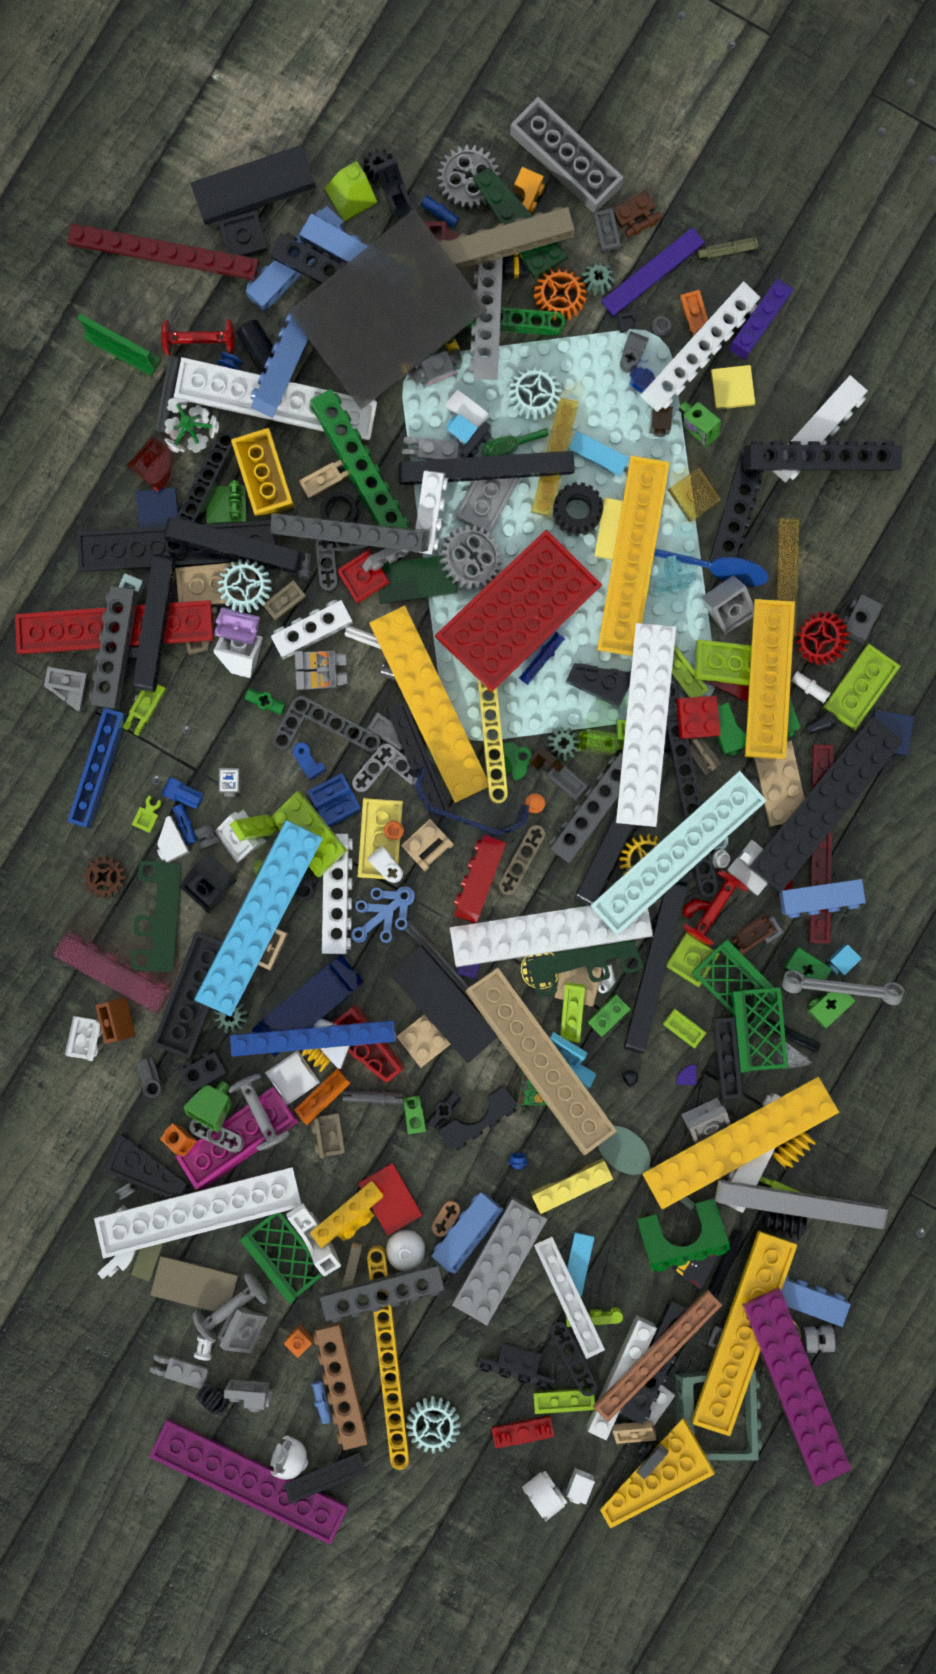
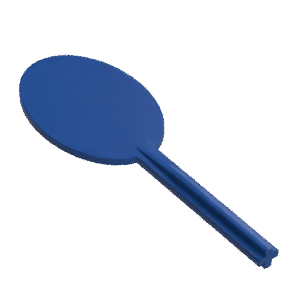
M656 548L654 556L710 568V571L723 581L734 575L745 586H760L765 584L769 578L768 572L763 567L741 558L722 557L709 562Z

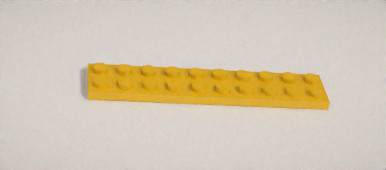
M637 456L630 457L597 651L633 657L636 623L642 624L670 462Z
M406 606L369 622L454 803L487 788V777Z
M817 1077L642 1174L661 1209H664L838 1114L839 1111L820 1078Z
M761 1231L757 1232L692 1416V1424L727 1436L731 1435L760 1353V1348L742 1304L777 1287L782 1291L797 1248L796 1243Z

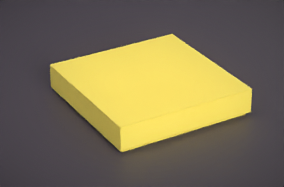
M751 365L711 370L715 410L755 405Z

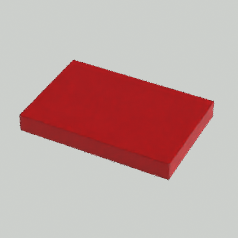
M393 1163L358 1182L362 1189L372 1181L383 1194V1198L374 1204L372 1209L387 1236L422 1216L419 1207Z

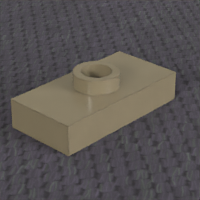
M293 580L266 601L264 607L273 619L277 621L306 598V595Z

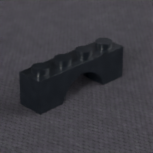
M505 1084L488 1094L489 1107L483 1118L473 1123H465L457 1118H453L438 1129V1132L451 1151L455 1148L459 1151L467 1145V1140L470 1138L475 1140L483 1134V1129L488 1126L490 1128L496 1126L502 1116L506 1115V1117H509L517 1111L516 1107L518 1104Z

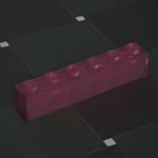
M72 932L70 935L63 934L52 956L155 1013H159L172 992L167 989L168 985L161 981L156 983L150 980L151 976L143 971L138 973L132 970L131 965L123 961L121 964L115 960L116 956L108 952L103 954L98 951V946L90 942L85 944L81 941L82 938Z

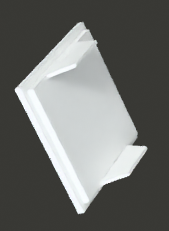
M295 1051L265 1072L287 1105L320 1083L299 1051Z

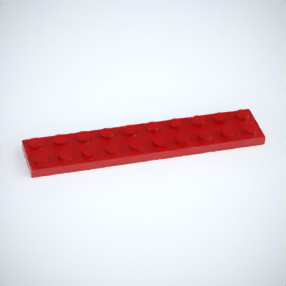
M212 601L170 603L164 644L214 641ZM145 605L136 606L130 647L139 646ZM123 606L116 607V613L122 612ZM107 608L15 614L17 654L100 649L99 634L104 627L102 616ZM119 623L113 626V633H117L120 630ZM112 643L109 648H117L116 643Z

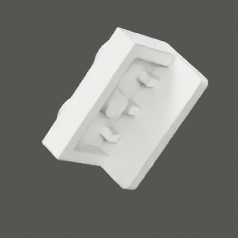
M73 1016L65 1051L66 1056L93 1061V1058L98 1053L97 1040L102 1034L100 1023L97 1019Z

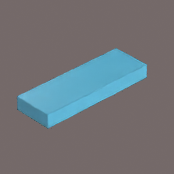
M578 431L568 447L569 451L619 477L630 459Z
M574 1232L567 1270L579 1295L582 1296L594 1236Z

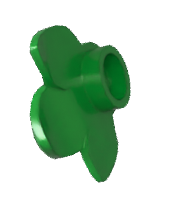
M511 742L503 743L505 772H512L513 779L519 780L527 773V765L530 763L529 759L532 757V752L525 746L518 747ZM520 753L526 754L525 760L519 758Z

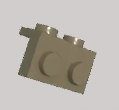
M340 1114L316 1116L314 1122H311L312 1132L317 1135V1142H314L316 1154L320 1155V1159L325 1158V1156L344 1154L345 1146Z

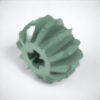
M593 261L592 267L588 265L585 267L586 272L582 273V278L584 279L582 282L587 286V293L593 290V295L596 296L599 291L603 296L605 290L610 291L611 285L615 282L613 278L614 271H609V264L604 267L603 261H600L599 265ZM598 276H600L602 278L601 280L600 278L598 281L595 280V277L598 278Z
M560 727V734L556 730L552 731L556 738L548 736L547 739L553 743H549L546 746L547 748H554L550 753L553 755L557 752L556 758L558 760L560 755H563V760L566 761L567 753L573 758L575 755L571 750L579 751V748L573 745L580 744V740H573L577 733L569 735L571 728H568L566 733H564L563 727ZM561 739H565V742L568 741L565 749H562V746H558Z
M241 1003L238 1007L236 1006L234 1010L235 1015L233 1016L234 1021L233 1019L228 1020V1015L215 1010L214 1013L220 1015V1017L214 1018V1021H221L217 1027L220 1029L225 1025L224 1032L226 1033L229 1031L230 1026L233 1033L237 1032L236 1026L242 1029L244 1026L240 1021H248L247 1018L242 1017L248 1011L244 1010L241 1012L240 1010L244 1007V1004Z

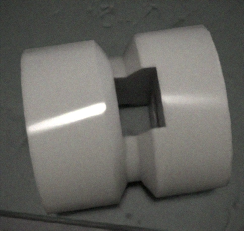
M821 1325L818 1329L814 1326L802 1327V1342L806 1354L817 1353L818 1350H821L823 1353L835 1351V1336L832 1325ZM819 1335H821L822 1343H819Z

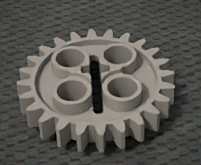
M466 145L463 151L458 146L457 153L450 150L451 157L445 155V162H440L442 169L437 170L439 175L437 183H441L438 185L439 190H444L442 197L448 196L447 203L454 201L455 208L461 204L462 210L465 209L466 205L469 206L470 211H472L473 205L480 209L481 202L486 206L487 202L475 185L473 177L479 171H484L490 167L500 178V173L497 172L499 171V165H494L495 158L489 159L490 152L484 155L483 148L476 151V145L473 146L472 150H469L468 145ZM466 162L469 166L461 167L460 164ZM459 180L460 183L458 185H454L451 183V181ZM471 188H476L478 191L476 193H470L468 190Z
M468 525L464 526L463 529L458 527L456 532L453 530L449 533L450 536L445 537L446 543L441 545L444 550L439 555L444 556V558L439 562L446 565L442 568V571L448 570L449 573L446 575V578L452 576V583L459 581V588L466 584V590H469L472 586L474 590H477L479 585L481 588H484L486 583L489 584L492 578L494 579L497 576L496 572L502 569L498 566L503 562V560L498 558L503 554L497 551L500 544L494 545L493 542L496 540V537L490 539L491 532L489 531L484 534L483 527L478 531L476 525L472 526L471 529ZM469 540L475 543V548L470 546ZM455 551L460 553L461 559L456 558ZM481 556L487 558V564L482 561ZM467 567L473 570V575L467 572Z

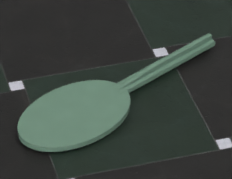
M613 1125L617 1132L598 1145L604 1159L612 1167L623 1173L638 1175L651 1169L649 1166L650 1154L647 1146L638 1135L627 1128ZM687 1196L679 1200L690 1210L695 1206V1203Z

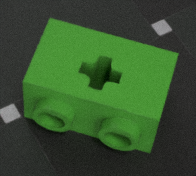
M823 991L824 993L819 998L816 996L808 1003L809 1007L806 1010L822 1027L827 1028L855 1002L850 994ZM827 1000L832 1001V1008L826 1007L828 1005Z
M614 994L587 1022L602 1037L630 1008Z

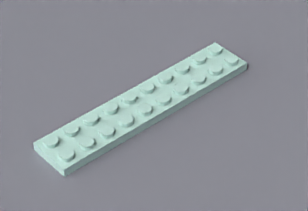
M738 771L590 906L612 931L619 935L767 800Z

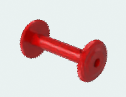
M230 319L226 320V331L171 332L169 321L165 320L162 323V347L167 356L171 355L172 344L226 343L227 352L229 354L234 352L235 331L233 322Z
M725 871L717 872L725 880V883L696 928L694 929L687 924L683 925L684 930L688 934L707 945H713L714 942L706 937L705 934L734 889L738 888L744 892L748 891L747 886L741 880ZM702 925L705 926L704 930L700 929Z

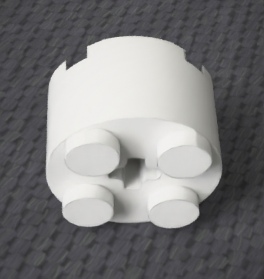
M546 1471L538 1473L522 1486L523 1491L529 1496L530 1501L541 1517L544 1518L545 1522L567 1504L564 1496L555 1487Z

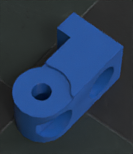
M298 743L293 748V755L310 781L327 771L322 762L318 764L311 756L312 751L307 744Z

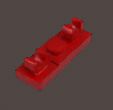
M550 1415L492 1426L495 1449L554 1437Z

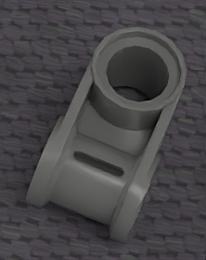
M630 331L619 364L622 371L625 373L635 371L649 338Z

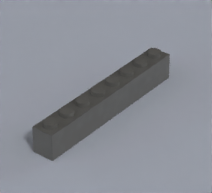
M272 513L270 534L425 552L428 551L430 531L288 513Z

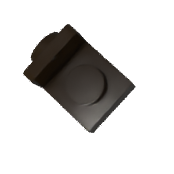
M542 746L529 759V762L536 770L545 765L549 770L554 768L560 772L564 767L555 756Z

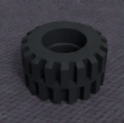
M573 482L571 486L567 484L563 490L561 489L554 500L553 518H555L556 525L560 526L562 532L564 530L567 531L566 534L568 535L573 533L575 536H579V534L584 536L589 531L592 532L598 526L603 514L602 497H599V492L597 490L594 491L593 486L590 484L589 486H585L584 482H581V485H577V482ZM573 500L584 501L590 510L588 516L582 519L571 517L566 510L567 504Z

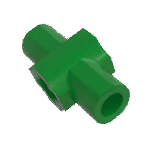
M249 688L245 696V700L258 705V708L265 712L270 710L282 715L286 707L285 703L274 699L268 692L260 693ZM266 697H268V700L270 701L269 705L265 704V706H263L261 700L266 699Z

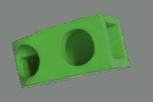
M420 1095L405 1097L404 1108L408 1135L427 1132Z

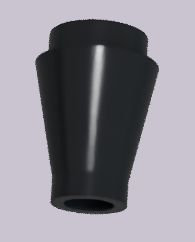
M830 711L827 713L823 712L811 722L805 724L809 735L833 730L832 727L837 726Z

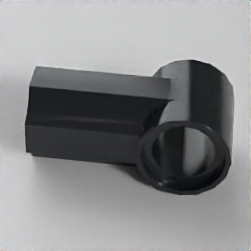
M309 866L295 891L296 896L303 901H309L315 895ZM304 886L310 888V894L306 897H302L300 894V890Z

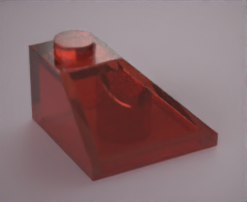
M152 436L126 466L147 485L158 492L167 484L170 478L171 450Z

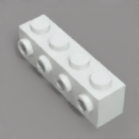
M425 470L423 474L416 529L429 530L430 536L428 551L420 553L433 554L439 547L437 532L441 530L442 526L440 511L444 510L445 498L442 497L443 491L447 490L448 478H445L446 473Z

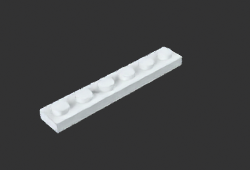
M553 1237L535 1244L534 1247L586 1359L604 1351L601 1340Z

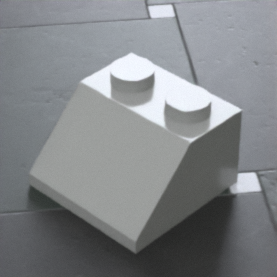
M734 575L701 597L709 615L724 635H727L753 617L754 605L748 590Z

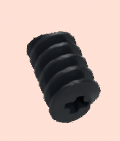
M764 1212L763 1226L765 1227V1233H768L770 1228H772L773 1235H776L778 1230H780L782 1237H784L786 1232H788L789 1238L796 1234L797 1240H800L801 1236L804 1235L807 1217L802 1219L801 1216L794 1217V1215L789 1214L786 1216L783 1213Z

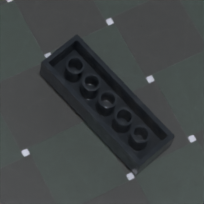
M200 931L195 932L152 1045L188 1059L194 1056L212 1009L195 1001L194 997L223 940Z

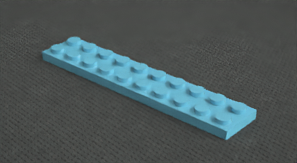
M285 820L194 997L195 1001L230 1017L232 1016L323 839L321 836Z

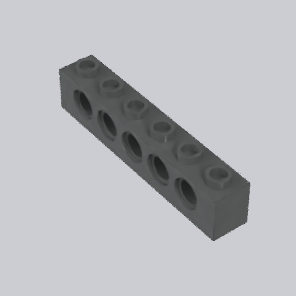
M110 586V591L106 593L107 609L103 612L102 621L104 622V627L99 634L101 645L100 650H97L96 653L98 664L97 670L95 669L93 672L94 688L91 689L89 695L91 705L116 710L120 709L139 594L134 589ZM123 604L122 612L116 613V606ZM119 623L120 630L117 633H113V626ZM112 643H116V645H117L116 651L113 652V653H110V651H109L110 645H111ZM112 662L113 670L107 673L106 666ZM106 682H109L110 689L108 692L105 693L103 691V685Z
M622 753L618 757L614 755L608 762L610 767L607 772L602 771L596 779L598 781L596 787L589 788L584 795L587 798L585 802L577 804L572 811L575 814L571 820L567 818L561 826L563 831L560 836L555 835L549 843L551 845L549 850L568 864L619 796L620 780H613L611 772L618 770L621 773ZM601 786L609 788V796L603 797L600 795L599 789ZM595 802L598 805L597 812L591 813L587 808L588 803ZM578 818L586 820V827L584 829H579L576 826ZM566 834L574 836L575 841L572 845L564 842Z
M437 1262L321 1293L320 1301L325 1320H331L334 1323L343 1320V1317L348 1315L357 1317L362 1315L363 1311L371 1310V1312L382 1310V1306H399L402 1304V1301L409 1299L410 1302L422 1299V1296L428 1294L431 1297L437 1296L444 1290L445 1285L439 1263ZM425 1279L428 1285L421 1288L417 1285V1281ZM405 1284L408 1287V1291L401 1293L398 1291L397 1286ZM385 1289L389 1295L386 1298H381L377 1292ZM364 1294L368 1296L369 1301L361 1303L358 1300V1296ZM346 1300L349 1303V1307L341 1308L338 1302Z

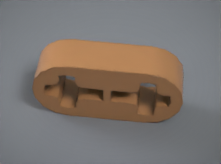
M448 1200L443 1204L432 1223V1231L436 1236H445L447 1231L453 1226L460 1213L458 1202ZM452 1205H455V1211L457 1212H452L450 1216L447 1217L446 1214L448 1212V1209L446 1207H451ZM443 1219H445L444 1227L446 1230L437 1231L436 1224H441Z

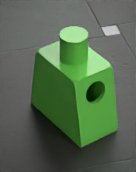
M223 1081L218 1084L216 1089L209 1085H204L183 1107L186 1115L218 1133L231 1108L230 1098L226 1095L230 1086Z

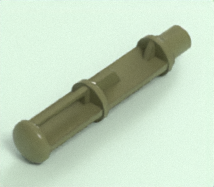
M753 237L707 246L705 249L698 250L699 258H711L758 248L759 243L758 239Z

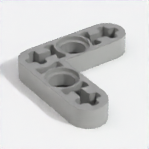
M390 744L381 745L352 781L353 788L356 791L366 792L389 766L414 787L418 786L417 783L413 782L414 778L410 774L408 777L404 776L410 770L409 764L404 771H399L396 768L399 760L407 762V759ZM390 748L391 757L386 756L383 759L386 762L383 766L375 757L378 755L381 758L383 755L382 749L387 750ZM373 762L380 766L379 772L375 774L370 773L368 770L369 765ZM364 771L373 777L371 781L367 778L365 788H357L358 783L356 781L358 779L362 780L365 777L362 774Z

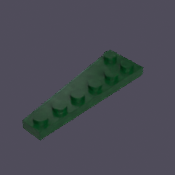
M490 167L473 177L475 185L500 224L504 223L506 225L513 223L518 218L527 219L533 216ZM556 242L518 253L534 279L568 259L567 254Z

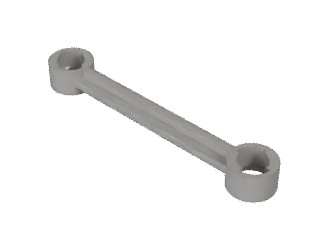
M794 970L787 971L782 982V987L790 993H798L802 988L878 997L890 1005L900 1004L904 995V988L894 982H889L884 987L804 978L800 972Z

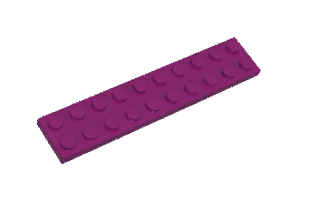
M777 1287L743 1303L742 1306L812 1483L817 1487L852 1470L781 1289Z
M167 1418L149 1456L331 1545L348 1509L347 1504L322 1492L290 1504L284 1483L293 1479L277 1478L271 1474L270 1471H274L272 1468Z

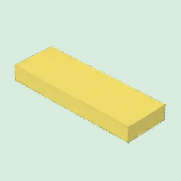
M604 498L603 514L600 519L594 557L613 560L623 503L621 500Z

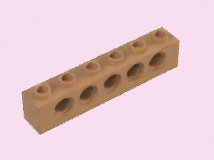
M341 1321L317 1326L313 1337L315 1345H319L321 1352L318 1353L319 1363L324 1365L325 1369L323 1373L324 1384L328 1385L330 1390L327 1396L329 1404H333L334 1412H332L334 1425L338 1424L339 1432H337L338 1443L343 1445V1450L367 1445V1430ZM328 1342H333L336 1345V1348L334 1350H329L326 1348L325 1344ZM332 1362H338L341 1368L338 1370H334L331 1368L330 1364ZM343 1382L345 1388L337 1389L335 1383ZM343 1401L348 1402L350 1407L343 1409L340 1407V1403ZM347 1421H351L354 1423L355 1427L352 1429H348L345 1427L344 1423Z

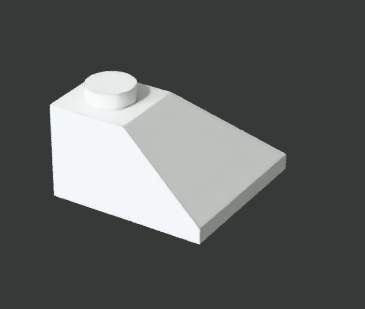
M257 635L253 645L220 637L214 648V654L232 674L251 678L256 667L263 637Z

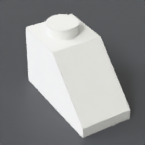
M166 817L157 843L159 847L157 852L162 861L165 860L170 863L191 851L188 845H186L180 829L177 828L174 817Z

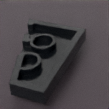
M574 663L565 683L619 708L630 686L631 671H619V669L613 668L604 669L598 666Z

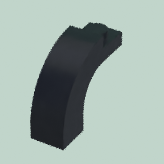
M395 158L376 165L386 200L402 234L405 235L421 228L417 212L406 192Z

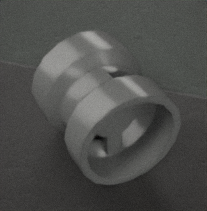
M212 824L194 831L195 836L200 840L199 846L201 850L220 843L218 837L214 835Z

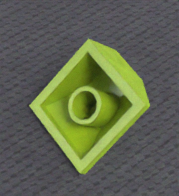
M358 161L341 169L324 188L344 222L378 204Z

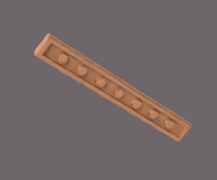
M706 1290L593 1405V1408L609 1422L722 1304Z

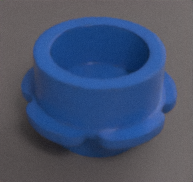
M520 1152L512 1153L508 1163L514 1169H522L528 1164L526 1154Z

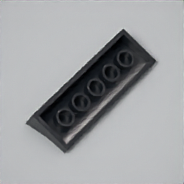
M302 144L190 182L205 226L316 188Z
M422 944L389 972L391 977L467 1063L472 1061L498 1038L471 999Z

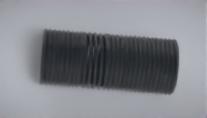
M250 320L240 326L236 334L260 373L266 374L267 369L264 367L268 358H273L274 356L271 353L274 346L258 320Z

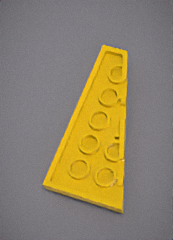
M684 1417L658 1444V1446L660 1444L665 1446L669 1452L650 1475L644 1480L636 1473L639 1469L638 1467L601 1507L600 1511L610 1528L715 1474L712 1465Z

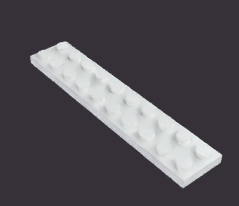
M181 357L174 398L324 432L309 403L311 399L328 390L289 382L274 417L271 418L251 408L254 400L250 399L254 388L259 389L260 384L257 383L260 375ZM337 393L342 401L340 405L343 411L346 410L352 421L350 423L353 429L357 428L361 435L360 440L369 442L377 401ZM333 409L326 411L329 417L337 416L336 411ZM344 427L336 428L339 435L347 433Z
M636 623L616 823L656 827L676 634V627Z
M589 906L450 927L456 967L653 936L648 908L619 935H616L593 908Z
M293 1167L95 1217L94 1221L104 1259L295 1209L301 1205Z

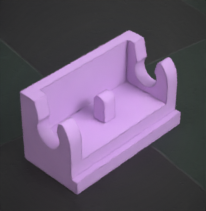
M221 607L216 619L218 624L214 635L253 645L258 634L260 617Z

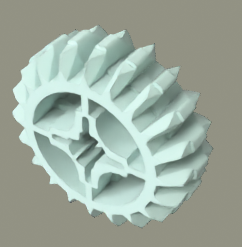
M535 365L532 371L525 367V374L519 370V377L513 376L512 380L514 383L509 384V388L512 390L508 391V396L512 397L509 400L510 404H515L513 406L514 411L520 409V416L525 412L526 419H529L530 415H534V420H537L539 414L544 419L545 412L551 415V408L556 410V403H560L561 400L559 395H561L562 390L557 389L560 387V382H555L557 376L553 375L550 377V370L544 373L543 366L540 367V371L536 370ZM535 379L533 384L522 385L524 382L528 380ZM541 381L548 385L551 393H547V390L541 387ZM538 385V394L537 396H534V399L532 400V392L536 389V386ZM519 392L529 399L528 405L521 400ZM547 400L544 405L534 407L538 401L545 402Z
M239 559V565L236 566L234 562H231L232 569H229L227 566L224 568L228 572L227 574L220 573L224 580H218V584L223 586L218 588V592L224 593L220 598L222 600L227 599L225 604L226 606L232 604V610L235 611L239 606V612L243 613L246 607L248 613H251V606L259 610L257 605L259 602L261 605H265L262 598H270L265 592L272 591L271 587L266 586L271 584L272 581L271 579H266L269 573L263 572L264 566L258 567L257 561H254L251 565L250 559H246L245 564H243L242 559ZM245 571L255 573L259 576L260 580L248 579ZM239 573L238 581L230 585L232 578ZM244 580L248 584V586H246V593L242 588ZM260 586L258 594L251 599V592ZM230 592L242 593L244 601L233 598Z
M434 1396L431 1397V1402L424 1398L423 1405L419 1401L416 1402L417 1408L412 1407L410 1410L412 1414L407 1416V1419L410 1421L406 1423V1428L410 1429L407 1431V1435L413 1436L411 1438L412 1443L418 1441V1449L423 1445L424 1452H427L428 1448H432L433 1454L436 1448L443 1452V1445L450 1448L451 1444L449 1441L455 1442L456 1437L454 1435H459L457 1428L460 1427V1422L456 1421L459 1419V1414H453L456 1408H449V1401L442 1404L443 1398L441 1397L438 1402H435ZM436 1410L441 1413L438 1415H433L430 1413V1411ZM422 1415L426 1424L419 1431L417 1420ZM448 1418L450 1428L444 1435L441 1426L444 1424V1420ZM430 1422H433V1424L436 1422L437 1428L430 1427ZM428 1435H434L435 1437H437V1439H429L426 1437Z

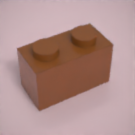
M126 997L95 1005L105 1044L136 1036Z

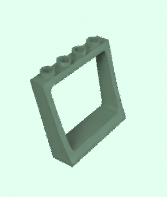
M753 1370L745 1393L746 1449L743 1451L703 1450L708 1460H759L758 1450H761L762 1443L760 1438H758L761 1421L757 1417V1410L760 1409V1400L756 1395V1389H759L760 1382L758 1377H756V1370ZM708 1371L674 1373L676 1425L684 1417L694 1436V1424L691 1422L694 1414L693 1385L698 1382H705Z

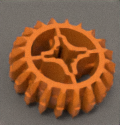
M558 267L556 273L550 269L549 275L544 273L542 275L543 280L538 279L537 284L539 286L534 288L536 292L534 299L537 300L535 303L536 307H541L539 311L555 312L553 321L557 319L556 312L561 313L564 317L566 316L570 321L572 319L571 314L578 316V310L582 311L584 307L582 304L586 303L584 296L587 295V291L584 290V282L580 283V276L574 278V271L568 274L567 268L564 269V272H561V269ZM547 287L550 288V292L552 293V295L550 296V300L548 301L546 300L544 295V292ZM572 289L576 293V299L573 303L569 297ZM559 292H560V294L563 293L564 296L561 297V295H560V297H558V296H557V293H559ZM562 305L564 308H557L554 306Z

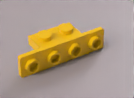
M371 1181L313 1229L310 1235L320 1248H323L336 1236L343 1242L346 1239H350L360 1227L367 1225L371 1218L375 1216L370 1208L383 1198V1194L374 1182Z

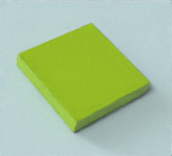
M685 933L670 956L667 968L695 986L700 987L701 982L691 972L714 950L690 934ZM717 953L714 956V963L717 960L720 953ZM703 967L698 974L705 979L711 967Z

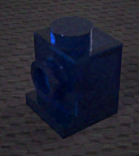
M641 366L639 368L635 367L629 375L631 377L629 385L642 394L656 378L651 370L644 369Z

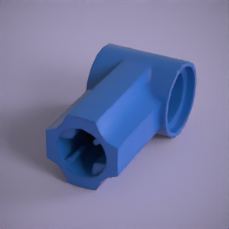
M170 776L161 795L176 802L180 801L195 809H198L204 796L203 793L185 786V783Z

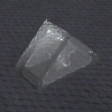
M776 1037V1038L774 1039V1040H775V1046H776L777 1043L780 1041V1038H779V1037ZM786 1043L788 1068L811 1065L812 1061ZM776 1050L778 1064H782V1055Z

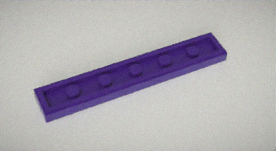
M692 227L603 298L601 303L612 317L616 316L701 248L705 242Z

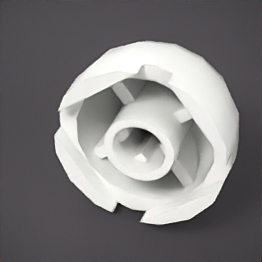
M399 1230L388 1239L386 1257L394 1268L407 1271L421 1264L425 1256V1243L418 1233L412 1230Z
M284 1436L282 1439L285 1441L282 1446L278 1443L273 1453L270 1466L274 1467V1471L270 1472L277 1478L287 1480L297 1477L304 1471L308 1460L304 1445L293 1437Z

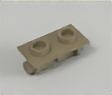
M702 737L688 739L692 758L705 776L721 765V762Z

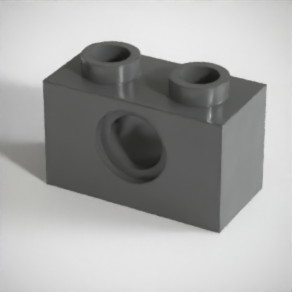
M862 594L857 599L853 598L849 609H851L849 616L845 615L842 624L848 625V628L844 631L850 633L848 637L860 643L864 642L883 604ZM856 613L863 615V622L856 620Z

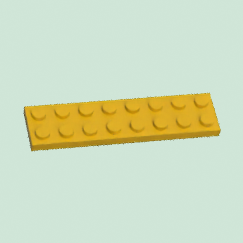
M754 600L745 757L786 759L795 602Z

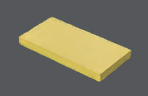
M363 798L358 877L385 879L367 859L381 846L390 853L394 861L399 865L400 839H388L384 834V827L389 821L393 820L402 823L403 801ZM390 869L391 874L389 875V877L396 878V872L398 870Z

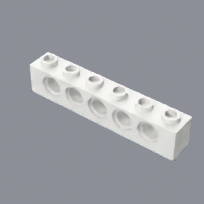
M335 834L348 851L323 874L322 954H347V950H351V938H348V930H351L352 921L351 918H348V910L352 909V898H348V890H352V878H349V870H352V858H349V850H353V838H349V834ZM336 868H340L343 871V877L339 880L333 877V871ZM336 888H340L343 891V896L339 900L335 899L332 895L333 890ZM335 908H340L343 912L342 917L338 920L332 916V911ZM334 928L342 930V937L340 939L333 938L332 930Z

